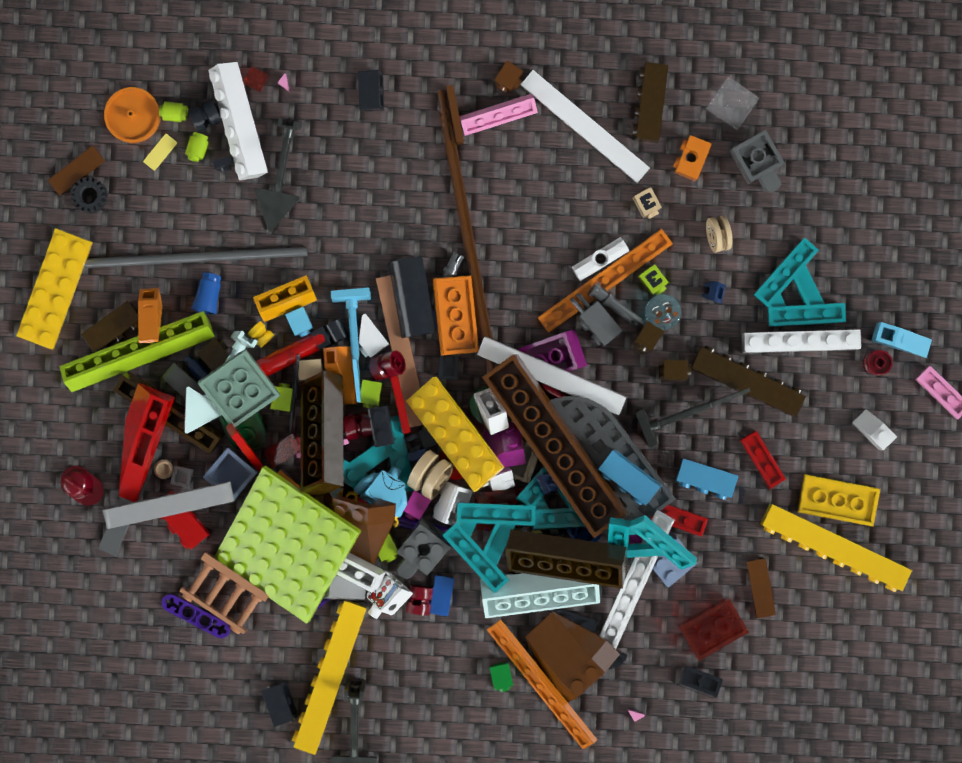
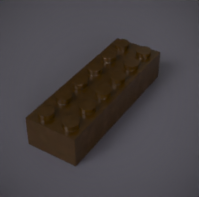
M322 371L301 382V492L321 496L341 488L344 482L343 377L327 371Z
M510 530L506 545L508 571L623 589L627 572V547L618 544H605L598 541L591 542L582 539L545 535L543 533H531L523 530Z

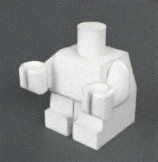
M505 467L483 487L489 485L492 491L506 490L514 487L515 483L511 468Z

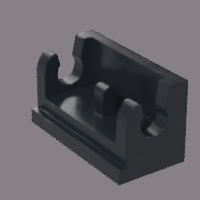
M379 70L358 71L359 110H365V112L385 111L383 73Z
M689 666L683 669V675L678 681L677 686L712 699L718 697L723 679Z
M286 680L261 690L274 727L294 721L299 717Z

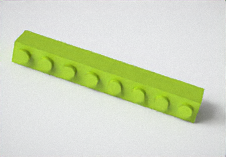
M202 311L160 327L159 342L139 343V337L137 336L59 367L63 382L71 392L212 339L215 335L208 317Z

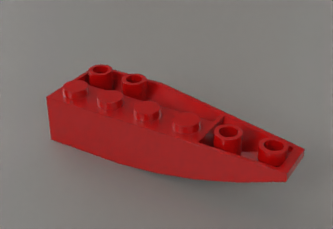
M141 383L137 385L125 420L119 496L132 502H137L175 399L173 396Z

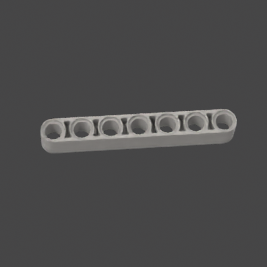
M229 481L114 506L102 511L106 528L110 529L225 504L235 500Z

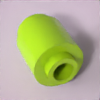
M164 101V104L160 105L159 116H162L163 121H187L188 106L183 103Z
M194 132L193 136H190L185 155L188 156L187 159L194 162L204 159L209 143L206 135Z

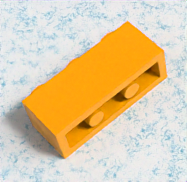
M307 275L253 297L264 322L317 301Z

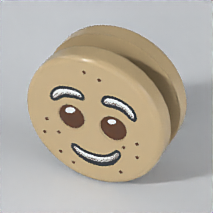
M720 215L717 219L715 217L708 218L706 233L712 251L717 253L723 250H730L732 247V232L726 216Z

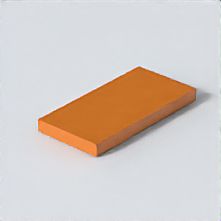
M471 276L433 279L441 356L478 352L479 346Z

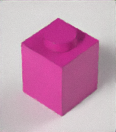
M415 490L404 509L406 512L405 516L413 521L416 518L420 520L431 500Z

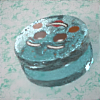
M667 294L653 297L645 307L646 321L661 330H668L674 327L681 317L679 302Z

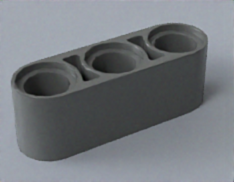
M175 362L161 376L185 399L186 387H190L201 395H205L198 382Z

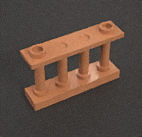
M207 551L201 558L204 561V567L190 588L182 587L180 589V592L183 593L182 597L189 602L193 600L231 626L230 629L235 633L240 634L241 632L244 634L248 629L243 624L257 603L262 600L264 602L267 601L269 596L263 590L225 566V564L216 560L215 556ZM215 568L220 572V577L204 600L195 593L210 570ZM231 579L236 582V588L222 609L219 610L211 605L225 582ZM248 590L252 593V599L238 620L235 621L227 614L242 591Z

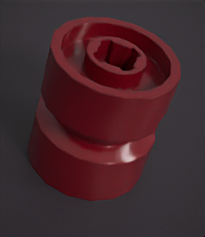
M395 350L373 356L369 362V368L375 379L383 380L402 375L406 369V362L401 352Z
M884 350L869 352L863 359L864 370L874 376L887 374L893 366L891 355Z
M368 411L359 413L358 416L354 414L343 416L347 440L357 439L360 435L363 437L373 436Z
M409 585V590L413 594L409 597L410 600L407 601L406 613L430 615L431 604L429 600L432 599L433 588Z

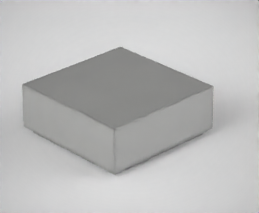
M174 465L170 484L190 488L194 469Z

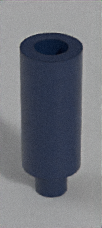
M188 355L184 359L188 364L186 368L198 381L210 373L197 358L193 359Z

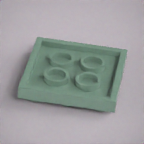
M246 348L198 381V385L229 424L232 422L235 427L280 396L278 390Z

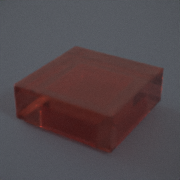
M251 66L243 84L261 93L269 75Z

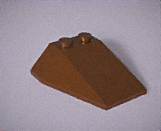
M338 488L324 494L323 502L326 507L362 530L349 553L374 565L395 521L396 503L378 498L372 505L343 497V488Z
M554 611L525 636L540 669L567 702L578 698L609 669L620 655L607 639Z

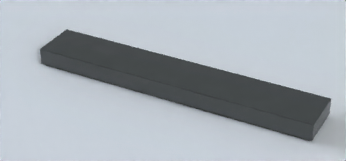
M156 449L138 501H141L154 466L162 452L161 449ZM120 497L116 506L133 502ZM130 524L110 529L106 528L98 549L117 556Z

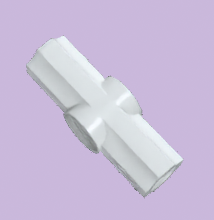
M619 237L571 268L579 281H582L629 252V249L624 240ZM602 254L605 257V263L598 264L595 261V256Z

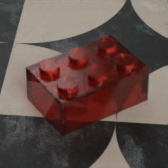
M728 597L723 598L677 625L698 661L749 633Z

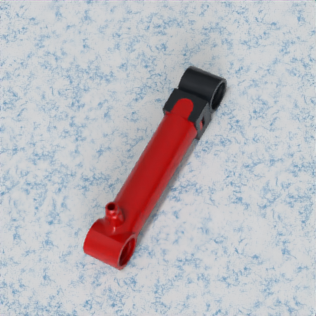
M338 319L257 360L256 363L268 377L296 363V354H300V361L323 350V348H327L347 338L349 335L341 319Z

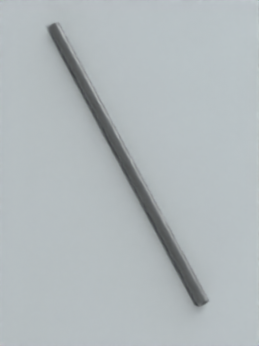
M307 247L87 258L84 268L308 256ZM39 261V269H41L43 261Z

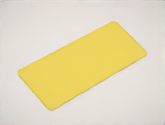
M165 134L143 162L155 171L177 142L168 134Z

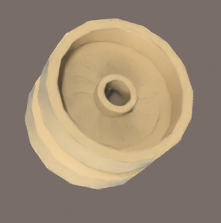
M429 450L413 468L407 485L416 491L422 489V495L433 500L440 493L446 481L449 480L454 465L445 459L439 461V456Z

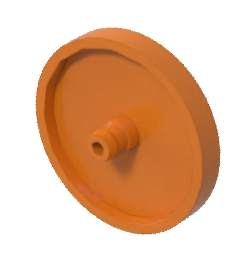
M127 87L115 92L107 101L104 110V119L108 130L117 139L126 143H140L149 139L156 132L160 124L161 116H159L157 101L150 93L140 88Z

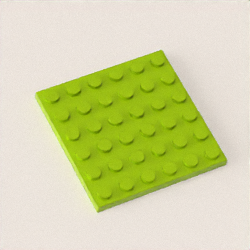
M265 466L260 471L214 558L248 580L251 584L260 588L271 600L307 624L313 617L362 530L307 493L301 492V489Z

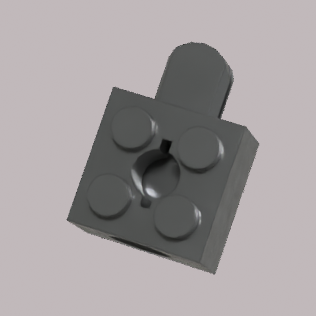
M766 130L729 151L747 184L758 179L762 188L767 193L775 192L780 187L781 181L775 169L781 167L784 161Z
M578 292L576 297L587 309L584 311L573 297L570 299V302L581 314L578 317L580 320L578 324L585 332L588 330L593 335L590 338L597 346L601 345L604 347L623 331L598 301L590 306Z
M423 516L400 543L397 553L403 557L398 564L397 572L405 579L411 578L418 569L428 575L451 548V544L442 536L444 532Z

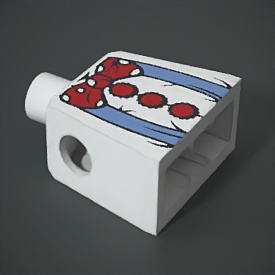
M386 571L379 589L372 593L368 591L366 594L367 598L373 603L368 614L376 619L382 612L393 615L413 593L392 573Z

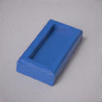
M440 575L435 576L430 614L448 616L454 578Z

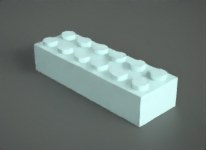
M524 573L506 574L505 576L510 581L498 592L494 593L480 579L485 618L600 603L599 585Z

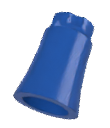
M203 272L195 299L190 308L191 310L196 312L204 311L205 314L217 315L221 276Z

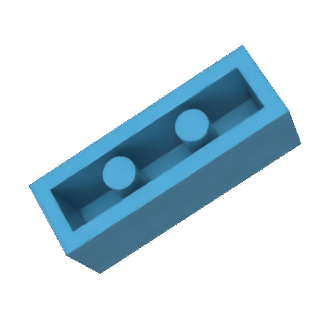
M616 449L612 450L599 468L602 472L601 475L606 480L611 481L612 479L616 482V487L624 493L629 492L633 495L632 499L639 505H647L662 486Z
M681 458L675 480L679 481V486L689 488L692 485L697 487L696 491L708 494V491L716 493L715 497L724 500L727 497L732 498L738 475Z

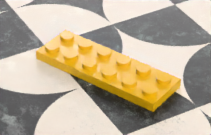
M55 228L16 335L17 337L52 350L55 348L90 252L92 241Z
M432 377L406 400L473 492H477L505 468L437 377Z

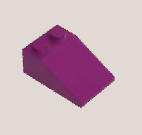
M576 330L567 331L517 349L568 372L587 366Z
M513 421L508 422L509 428L491 435L486 430L480 434L504 467L526 464L521 432Z

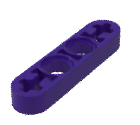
M168 594L162 599L163 609L217 638H225L231 632L229 624L176 594ZM174 598L175 604L180 605V602H182L183 605L179 608V612H176L178 607H168L166 600ZM185 606H190L193 609L192 616L186 617L183 614ZM202 615H207L210 618L209 625L204 626L200 623ZM215 619L217 620L215 625H225L227 632L219 634L218 628L213 627V630L209 628L213 625Z

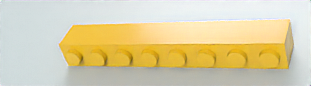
M769 504L760 525L765 526L764 531L773 535L775 532L782 534L781 539L790 543L792 540L799 542L798 547L807 551L811 548L817 551L815 555L824 559L828 556L834 559L833 563L840 567L847 565L851 567V572L859 576L864 573L869 576L868 580L876 584L881 581L886 584L885 588L896 592L897 589L903 591L912 570L773 504Z
M345 600L344 603L340 602L336 612L340 614L338 621H333L330 632H333L331 640L327 639L324 650L327 651L325 658H320L317 667L320 669L319 675L314 676L311 684L314 687L312 694L308 693L305 705H308L306 712L301 713L298 723H301L300 730H295L292 741L295 742L294 748L316 754L367 606L350 600Z

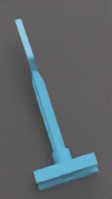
M369 288L331 291L333 303L346 302V309H348L357 402H361L356 309L358 308L357 301L371 300V292Z

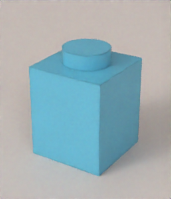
M304 307L285 314L295 336L300 335L302 338L311 334L310 330L314 329Z

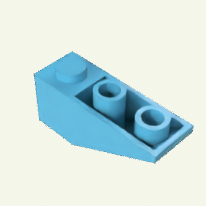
M879 322L876 323L871 342L927 358L932 339Z

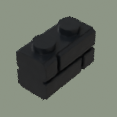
M382 406L368 409L375 448L396 444L389 407Z

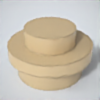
M160 460L154 466V473L158 478H169L173 473V466L167 460Z

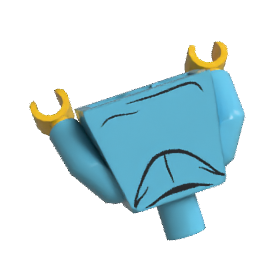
M391 466L388 473L385 471L372 473L362 478L354 487V491L347 493L346 498L349 495H354V500L357 501L359 494L360 499L371 505L378 498L396 503L393 526L397 527L399 524L398 517H401L407 506V495L404 489L405 483L398 479L402 471L395 466Z

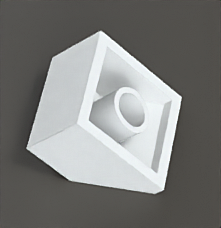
M446 481L440 491L439 502L434 507L433 518L442 523L454 525L457 522L458 503H469L473 491Z

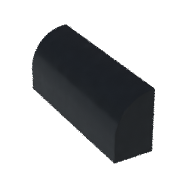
M422 256L388 263L401 338L436 332Z

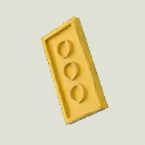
M804 474L797 512L874 526L880 489Z

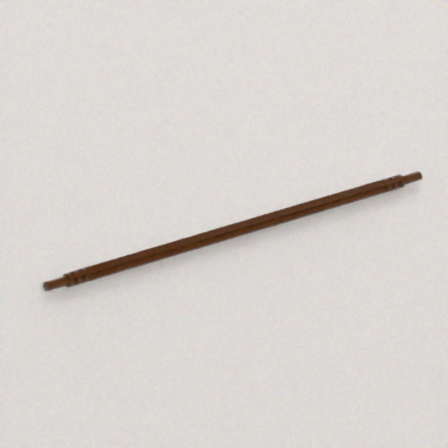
M439 90L437 94L440 105V121L469 276L472 279L473 297L481 340L483 341L484 337L493 340L451 112L447 106L445 90ZM485 358L487 372L498 366L497 363Z

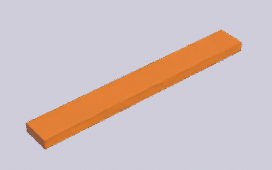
M660 229L538 317L539 321L546 331L550 333L579 312L570 302L572 297L584 308L583 304L576 297L578 292L590 304L596 299L593 296H588V292L597 281L601 283L600 286L608 291L673 243L663 229Z
M500 619L491 625L487 631L580 747L585 749L594 744L597 738L503 621Z

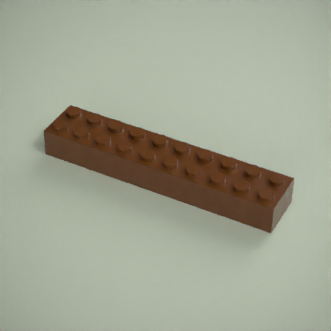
M513 354L482 377L594 538L609 528L611 517L623 519L629 514L518 354Z

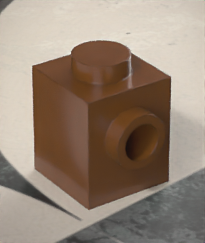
M506 61L494 80V83L497 84L496 88L504 93L506 91L511 93L513 89L517 90L522 82L520 77L523 74V70Z

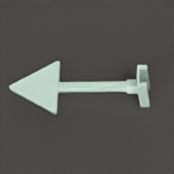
M234 331L230 337L235 341L232 347L233 350L225 362L245 348H254L258 341L248 339L244 336L245 333L243 331ZM186 387L184 432L189 433L222 414L206 394L201 395L192 388Z

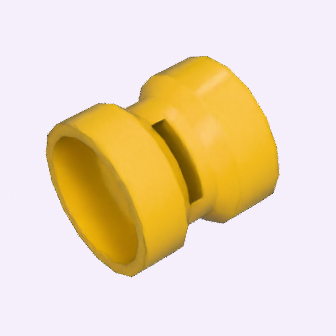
M262 321L258 322L248 332L251 338L257 339V345L260 348L266 345L274 336L271 331H266L265 324Z

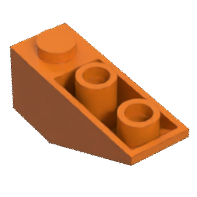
M159 288L140 289L139 343L159 342L163 308Z
M351 346L323 348L326 371L343 377V405L357 404Z

